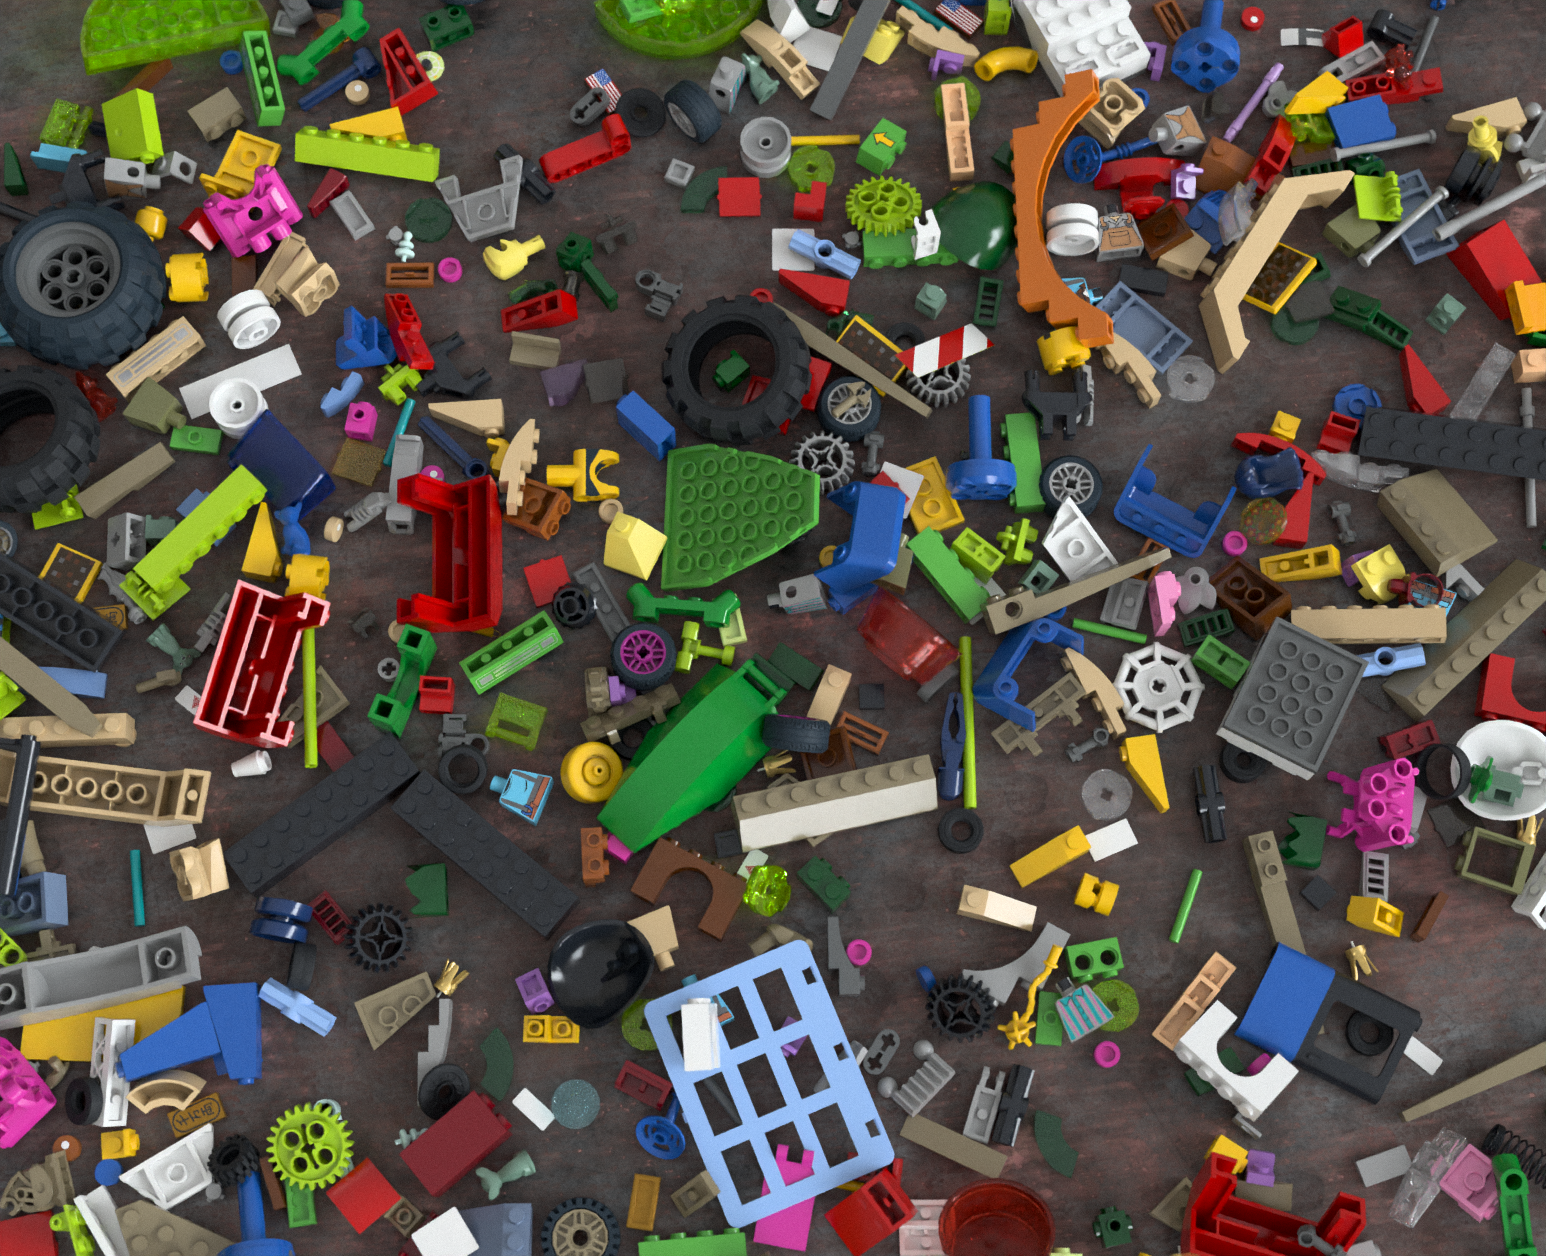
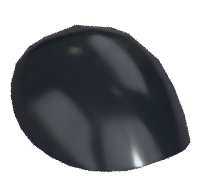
M601 919L578 925L563 934L555 943L550 953L547 969L551 993L558 1007L573 1023L586 1029L601 1028L621 1016L635 1002L646 986L654 969L652 947L646 937L636 927L625 921Z

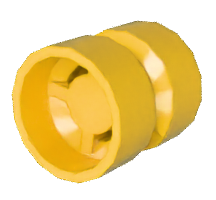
M1084 873L1074 899V904L1086 909L1092 906L1094 912L1109 916L1119 885L1107 880L1101 883L1098 877Z

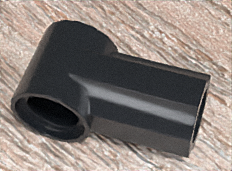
M1385 9L1376 11L1367 29V34L1370 38L1377 41L1386 39L1405 49H1408L1417 32L1416 29L1395 20V16Z

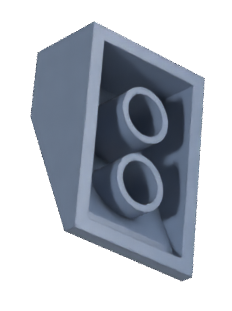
M43 871L18 879L16 896L0 894V928L9 937L37 933L46 929L53 930L69 925L66 875Z
M504 1203L458 1211L479 1246L477 1250L468 1256H532L534 1212L531 1203Z

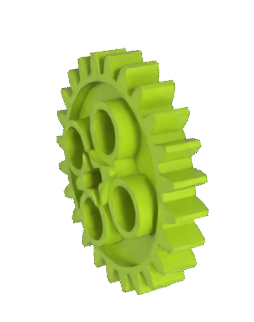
M883 176L880 177V180L871 177V182L862 180V185L855 184V190L850 189L849 195L846 196L845 211L847 212V219H851L852 225L857 224L858 230L865 228L866 234L874 231V235L877 236L879 232H883L884 237H887L888 232H891L896 236L897 230L905 233L906 227L913 228L914 218L921 217L922 200H920V193H916L915 187L910 188L909 182L902 184L901 178L895 182L893 181V176H890L888 180H885Z
M307 1102L304 1110L300 1104H297L294 1107L295 1113L288 1109L285 1111L286 1118L280 1116L276 1119L279 1125L271 1127V1130L276 1135H270L267 1138L268 1141L274 1144L268 1147L266 1151L274 1153V1156L268 1161L277 1162L278 1165L273 1169V1172L282 1170L281 1181L289 1177V1186L299 1182V1189L302 1190L308 1183L310 1190L313 1191L316 1188L317 1182L321 1188H324L327 1185L326 1179L333 1184L336 1181L335 1174L341 1177L345 1173L341 1167H348L350 1165V1162L345 1157H351L354 1154L353 1151L347 1149V1147L354 1144V1141L347 1140V1136L352 1133V1130L344 1131L343 1127L348 1121H338L340 1112L332 1116L330 1114L331 1106L322 1111V1104L320 1102L314 1109L311 1102ZM314 1123H319L323 1126L324 1135L315 1133L313 1129ZM302 1124L306 1125V1131L302 1128ZM289 1132H295L299 1136L298 1144L292 1143L289 1140ZM306 1144H314L315 1148H307ZM326 1148L332 1152V1160L323 1158L322 1149ZM297 1157H302L307 1161V1169H302L298 1166ZM315 1161L319 1165L318 1169L314 1165Z

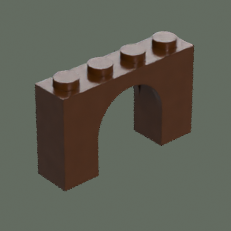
M660 837L630 890L631 895L654 906L666 883L674 875L684 871H693L703 875L712 886L713 898L698 925V931L721 942L750 889V885L746 883L747 879L738 873H734L733 876L724 871V866L715 861L708 863L702 860L703 856L695 850L689 849L688 852L679 847L681 844L670 837H667L666 840Z

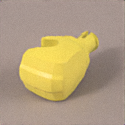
M1483 115L1477 116L1473 120L1474 128L1468 134L1467 145L1482 151L1479 159L1480 163L1483 164L1489 156L1493 157L1491 164L1497 163L1501 155L1503 143L1497 141L1496 129L1488 125V118Z
M540 235L522 244L516 239L512 241L501 239L500 244L503 251L489 246L483 252V259L494 276L500 280H507L524 269V266L528 264V256L546 247Z

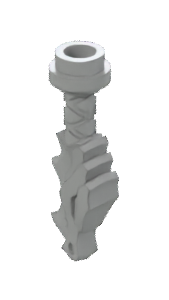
M105 562L101 567L102 571L99 574L98 580L101 579L107 583L109 595H115L118 602H124L130 611L128 614L130 621L135 624L142 623L147 619V614L119 587L126 580L125 575L116 570L113 571L110 566H106Z

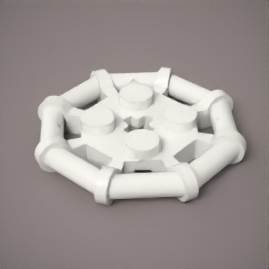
M1153 642L1152 645L1130 654L1125 653L1122 656L1123 661L1115 681L1112 683L1124 702L1122 707L1125 714L1124 718L1127 721L1131 720L1156 730V733H1162L1163 730L1185 721L1190 722L1194 718L1193 714L1201 693L1205 690V684L1201 683L1190 659L1191 656L1165 647L1159 642ZM1153 655V662L1141 665L1138 662ZM1161 656L1178 663L1175 666L1167 665L1164 661H1161ZM1182 667L1184 668L1190 683L1184 682L1179 672V670ZM1130 668L1137 671L1133 683L1125 682ZM1154 681L1164 684L1165 687L1162 688L1161 693L1153 690ZM1127 690H1132L1138 702L1133 707L1125 692ZM1184 691H1190L1191 694L1185 706L1180 702L1181 696ZM1143 707L1146 711L1155 712L1156 717L1153 719L1138 713V711ZM1175 707L1179 712L1164 719V711Z

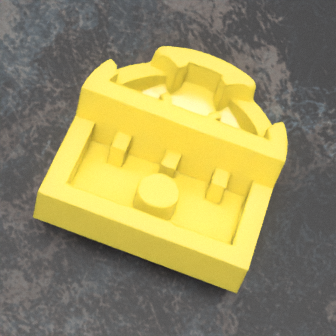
M1390 544L1351 565L1363 586L1358 591L1365 599H1372L1377 601L1378 604H1384L1397 596L1387 590L1388 581L1402 579L1405 576V569Z

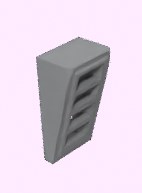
M1370 851L1362 852L1358 896L1379 898L1387 903L1389 854ZM1369 859L1381 860V865L1370 864ZM1369 869L1381 870V873H1369ZM1368 878L1380 880V884L1370 883ZM1368 888L1379 889V893L1368 892Z

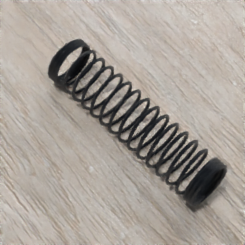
M1496 1124L1484 1140L1482 1152H1485L1487 1156L1493 1157L1499 1150L1505 1135L1511 1133L1510 1139L1503 1146L1499 1154H1502L1504 1150V1153H1507L1512 1140L1518 1137V1143L1510 1153L1516 1155L1520 1144L1526 1142V1147L1517 1157L1518 1160L1520 1159L1519 1164L1521 1165L1528 1148L1533 1146V1153L1521 1167L1524 1174L1529 1169L1535 1153L1541 1151V1157L1534 1163L1528 1173L1527 1179L1531 1180L1537 1173L1546 1154L1543 1155L1542 1149L1536 1150L1534 1144L1528 1145V1141L1521 1140L1519 1135L1513 1136L1512 1130L1506 1131L1505 1126ZM1546 1164L1538 1173L1535 1185H1538L1545 1177ZM1546 1178L1542 1185L1543 1190L1546 1189Z

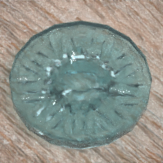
M569 1080L562 1083L555 1090L551 1109L555 1119L561 1125L570 1129H581L590 1125L596 1119L600 1110V1098L596 1089L590 1083L583 1080Z

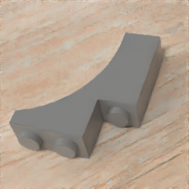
M1047 922L1034 945L1020 958L1008 965L992 970L973 971L964 969L962 971L964 979L968 980L969 976L973 975L974 983L977 984L979 980H982L981 988L989 987L990 992L987 996L995 998L992 1005L996 1007L998 1004L1003 1006L1017 980L1021 981L1020 985L1023 988L1029 990V986L1034 978L1044 971L1046 965L1043 961L1047 960L1053 944L1064 948L1071 934ZM1049 975L1036 987L1037 991L1043 989Z

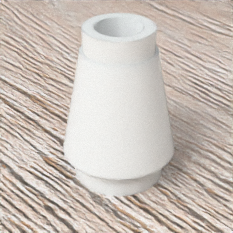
M257 750L232 763L231 768L235 777L266 774L267 771L271 770L272 764L266 751L261 752Z

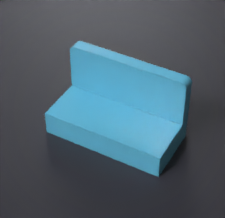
M41 143L39 152L31 151L30 157L37 168L65 173L72 154L80 153L84 155L87 151Z

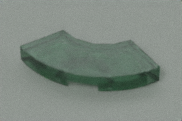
M727 166L709 169L698 175L689 184L682 198L681 213H705L706 204L711 197L718 193V178H727Z
M496 1027L479 1046L485 1054L487 1062L486 1075L480 1084L501 1102L508 1092L513 1079L514 1060L507 1038Z
M1036 1110L1034 1116V1136L1042 1156L1054 1170L1065 1177L1071 1178L1079 1152L1070 1148L1064 1140L1061 1131L1062 1118Z

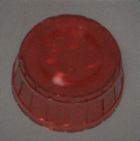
M880 585L874 592L873 598L856 628V631L865 639L863 642L864 646L905 680L910 681L913 678L922 685L930 682L936 675L963 655L956 646L928 622Z
M981 1179L959 1188L944 1204L938 1222L940 1244L945 1256H1050L1055 1241V1221L1047 1203L1031 1188L1009 1179Z

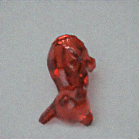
M1398 44L1397 47L1388 50L1384 54V62L1388 69L1386 76L1393 78L1406 90H1409V79L1412 76V69L1414 67L1413 63L1409 60L1414 54L1412 50L1404 51L1405 45Z
M77 371L75 373L76 386L89 400L90 406L97 413L99 422L105 420L110 414L115 412L116 407L114 405L118 402V399L107 396L101 388L96 387L98 380L95 377L84 376L81 372Z

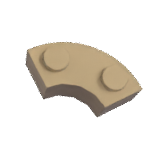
M168 1070L143 1078L131 1089L125 1098L145 1114L153 1108L162 1105L175 1106L184 1111L207 1081L190 1072Z

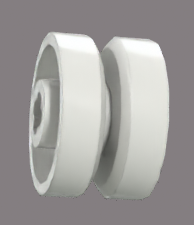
M1069 203L1056 206L1046 213V229L1048 230L1046 244L1050 252L1062 256H1077L1092 252L1098 247L1099 232L1096 229L1098 226V212L1094 207L1081 203Z
M257 289L248 290L230 298L223 304L217 315L224 330L228 331V336L234 346L239 349L252 348L265 342L276 333L281 323L274 309L270 307V303L264 293Z
M233 378L225 380L216 386L210 396L209 408L212 417L223 433L233 439L245 440L253 438L262 432L268 423L270 413L267 402L256 385L246 379Z

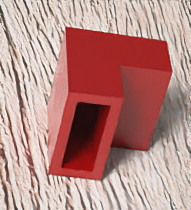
M1351 16L1329 28V31L1322 34L1323 47L1337 57L1342 58L1364 46L1362 21L1355 16Z
M812 181L810 194H795L793 219L823 222L826 182Z
M196 207L178 228L188 239L195 240L204 250L210 251L221 239L201 207Z
M1331 411L1324 421L1316 448L1346 457L1352 440L1357 434L1361 420Z
M420 675L419 692L421 698L419 710L421 713L453 714L456 685L452 678Z

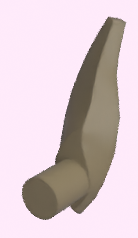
M52 1056L48 1060V1064L54 1069L45 1080L50 1090L64 1078L70 1066V1062L62 1063L57 1056Z

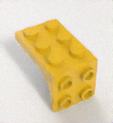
M237 130L216 175L212 177L201 173L199 177L208 198L214 193H220L229 199H239L246 196L254 186V170L264 164L274 166L281 153V145ZM252 207V208L249 210V212L252 213L254 207Z

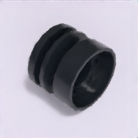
M1467 145L1449 175L1444 188L1456 196L1463 188L1468 189L1465 197L1466 201H1469L1474 193L1478 194L1474 205L1479 207L1495 188L1500 179L1504 162L1498 160L1492 169L1489 167L1493 160L1492 156H1489L1482 164L1479 162L1482 151Z

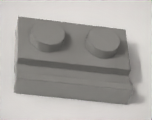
M1127 578L1111 585L1100 617L1101 623L1106 622L1114 626L1136 630L1149 587L1148 582Z

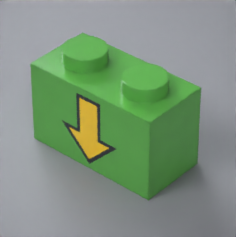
M882 118L860 146L856 163L880 176L885 168L887 170L890 169L895 160V155H900L905 149L907 142L904 140L907 131Z

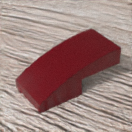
M328 721L317 728V750L333 772L354 758Z

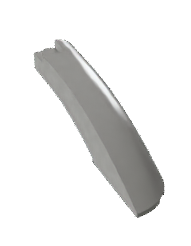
M182 926L109 947L45 960L22 962L1 968L0 1030L105 1009L180 989L183 984L201 980L198 957L202 956L197 937L189 927Z

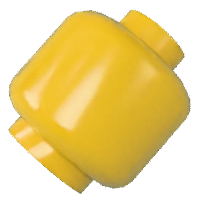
M145 206V209L137 211L134 223L139 224L153 242L154 239L159 240L164 237L168 219L163 215L164 211Z

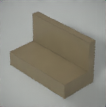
M512 331L513 345L509 359L510 364L557 372L562 351L559 339Z

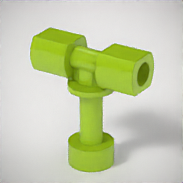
M685 621L681 637L683 646L682 650L678 651L675 665L676 672L690 674L692 660H698L699 655L722 659L723 665L732 666L735 654L734 646L725 645L724 649L701 645V640L697 639L700 624Z

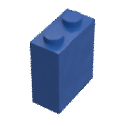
M1380 94L1329 107L1322 118L1329 139H1334L1335 147L1339 149L1391 140L1396 136L1395 124L1390 121L1387 104L1382 101Z
M634 391L629 395H623L618 400L616 411L619 425L660 462L668 454V450H672L677 446L675 428Z

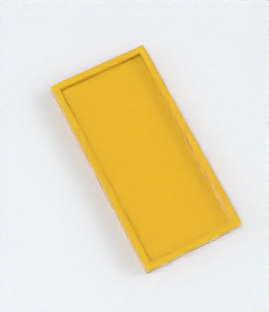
M182 986L180 989L105 1009L23 1026L20 1052L26 1060L48 1061L52 1056H57L61 1061L91 1062L95 1017L135 1020L134 1046L183 1015L186 987ZM104 1024V1036L106 1035V1024ZM102 1053L101 1061L103 1063L104 1055Z

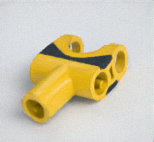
M602 449L575 450L573 452V465H547V485L552 487H573V499L578 502H600L606 499H615L619 497V488L600 482L597 479V474L601 469L619 463V454Z

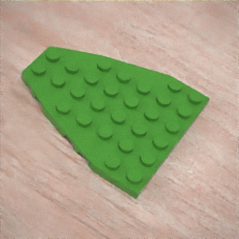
M710 443L668 450L664 535L668 539L663 547L661 589L669 592L710 586L776 553L819 524L820 476L815 472L802 469L797 465L789 464L773 456L749 451H738L730 447L723 448Z

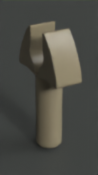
M855 382L847 385L850 395L831 410L832 416L838 418L854 404H861L865 408L871 396V389L864 395L856 396L857 391L865 386V382Z
M175 669L157 672L155 678L136 684V691L143 693L163 685L175 686L182 681L180 671L176 672Z

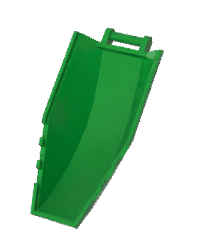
M751 659L747 660L737 672L716 664L680 699L681 703L673 706L665 714L667 720L660 724L656 723L646 734L597 816V820L633 854L654 842L669 830L677 828L682 822L692 816L700 814L705 808L721 801L772 749V747L765 746L762 742L764 719L768 714H779L775 706L783 699L787 691L783 688L779 689L754 666L755 662ZM747 673L773 696L769 701L743 678Z

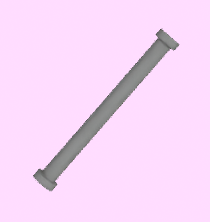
M1431 129L1422 134L1343 149L1335 147L1330 150V158L1333 162H1338L1341 158L1357 156L1365 152L1372 153L1425 142L1433 144L1436 141V133Z
M1438 186L1432 196L1365 254L1361 253L1357 257L1359 263L1364 267H1368L1372 259L1441 199L1445 200L1449 196L1446 188Z

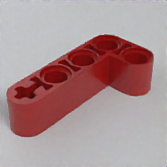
M612 114L602 121V131L541 156L539 164L548 182L556 183L629 152L631 149L630 134L619 114Z

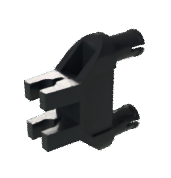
M1032 370L1025 371V391L1021 396L1022 402L1030 414L1039 422L1040 440H1050V435L1053 434V422L1062 423L1063 441H1073L1074 436L1077 434L1076 418L1092 401V395L1088 392L1087 387L1088 373L1082 371V376H1080V371L1072 373L1073 393L1042 392L1039 382L1040 371L1034 370V374H1032Z

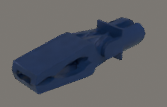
M958 692L949 693L939 742L941 762L944 767H939L937 771V789L940 797L946 801H953L958 798L963 787L964 769L958 768L962 757L966 731L963 695ZM953 699L956 704L954 714L958 726V733L954 740L948 730L949 718L954 709Z

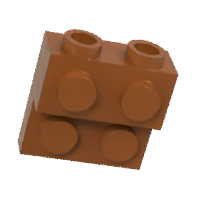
M525 477V484L520 485L519 490L523 492V505L518 506L517 515H508L506 510L502 519L508 524L525 529L533 536L548 541L551 535H555L558 532V522L561 516L569 512L571 499L561 489Z
M601 827L581 828L583 881L586 888L596 887V883L605 882V875H609V860H604V850H608V835L603 834Z

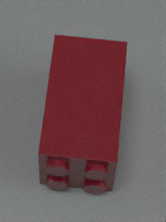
M473 1090L399 1153L400 1157L434 1197L440 1198L513 1135L509 1130L512 1127L510 1122L500 1112L496 1114L492 1110L496 1105L484 1092L479 1094Z

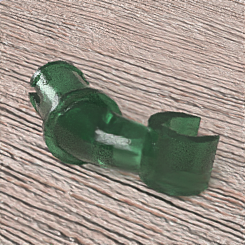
M552 278L530 281L526 279L522 285L508 292L507 295L512 304L516 305L531 296H536L538 292L547 294L558 290V286Z
M851 308V310L830 319L827 323L825 334L828 336L829 331L835 329L838 333L836 339H838L842 333L843 326H848L856 315L872 326L874 315L853 311L854 309Z

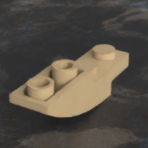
M901 6L896 12L895 23L908 33L907 43L918 51L933 58H936L937 49L965 55L963 66L974 67L975 63L979 60L980 52L973 44L961 39L954 30H949L943 26L937 32L932 24L925 23L913 10H908L904 6Z
M757 19L740 32L741 36L757 55L762 57V61L770 69L773 66L801 100L819 87L820 83L806 67L807 60L773 28Z
M1113 332L1114 344L1096 346L1094 348L1096 350L1099 349L1103 355L1106 367L1112 369L1115 375L1124 370L1126 380L1130 384L1133 383L1137 389L1139 399L1142 403H1146L1150 409L1158 404L1161 397L1160 392L1152 382L1156 370L1139 350Z
M529 419L515 435L501 466L499 491L507 493L506 506L508 515H517L518 506L523 505V492L519 491L520 485L525 484V473H531L532 464H537V450H534V443H539L540 429H535V419Z
M1071 648L1064 649L1061 664L1066 672H1071L1086 691L1082 698L1093 697L1091 699L1092 705L1096 712L1101 713L1104 719L1102 721L1105 730H1108L1114 740L1123 736L1126 728L1117 711L1122 709L1124 702L1115 687L1103 672L1086 657Z

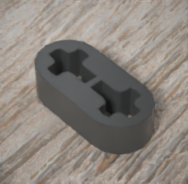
M600 87L591 89L572 107L570 111L572 121L580 127L588 126L607 109L610 104V96ZM597 95L601 97V103L596 101L595 97ZM580 111H582L585 115L583 119H581L578 115Z
M949 662L921 687L917 695L927 703L958 674L959 670Z
M885 1029L881 1031L863 1060V1068L867 1074L877 1076L885 1070L900 1044V1038L894 1030ZM890 1034L893 1036L892 1041L895 1045H889L884 1052L880 1050L884 1043L881 1037H888ZM877 1053L881 1054L882 1057L879 1060L881 1068L869 1069L870 1063L867 1060L869 1058L874 1059Z

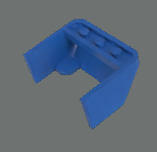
M1148 444L1114 508V516L1119 522L1189 558H1196L1203 553L1237 488L1232 486L1222 506L1212 501H1206L1199 505L1195 513L1152 491L1156 483V476L1153 471L1143 466L1153 445Z
M854 481L828 493L827 498L853 516L850 538L848 542L835 548L832 564L814 571V576L842 594L886 576L895 568L906 495L896 487Z
M1048 618L1035 619L1010 629L973 686V697L977 703L1031 732H1034L1036 729L1035 712L1014 701L1019 689L1017 682L1011 676L1035 640L1041 643L1052 642L1063 649L1071 648L1081 655L1084 654V636Z

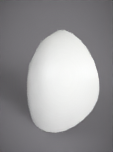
M1494 720L1480 723L1469 729L1462 736L1456 746L1464 751L1471 766L1473 764L1480 765L1487 756H1492V765L1496 766V770L1521 776L1520 783L1525 784L1521 799L1516 797L1513 807L1482 799L1483 792L1479 793L1473 804L1470 803L1468 795L1471 784L1469 783L1465 792L1458 796L1466 808L1479 816L1504 821L1527 818L1540 813L1546 808V737L1541 732L1520 722ZM1453 755L1450 769L1452 784L1455 789L1460 778V767L1456 757Z

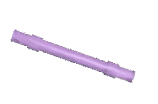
M1275 63L1266 74L1259 88L1236 120L1228 127V130L1225 132L1226 134L1221 140L1228 143L1234 140L1269 87L1276 82L1281 71L1284 69L1282 64Z

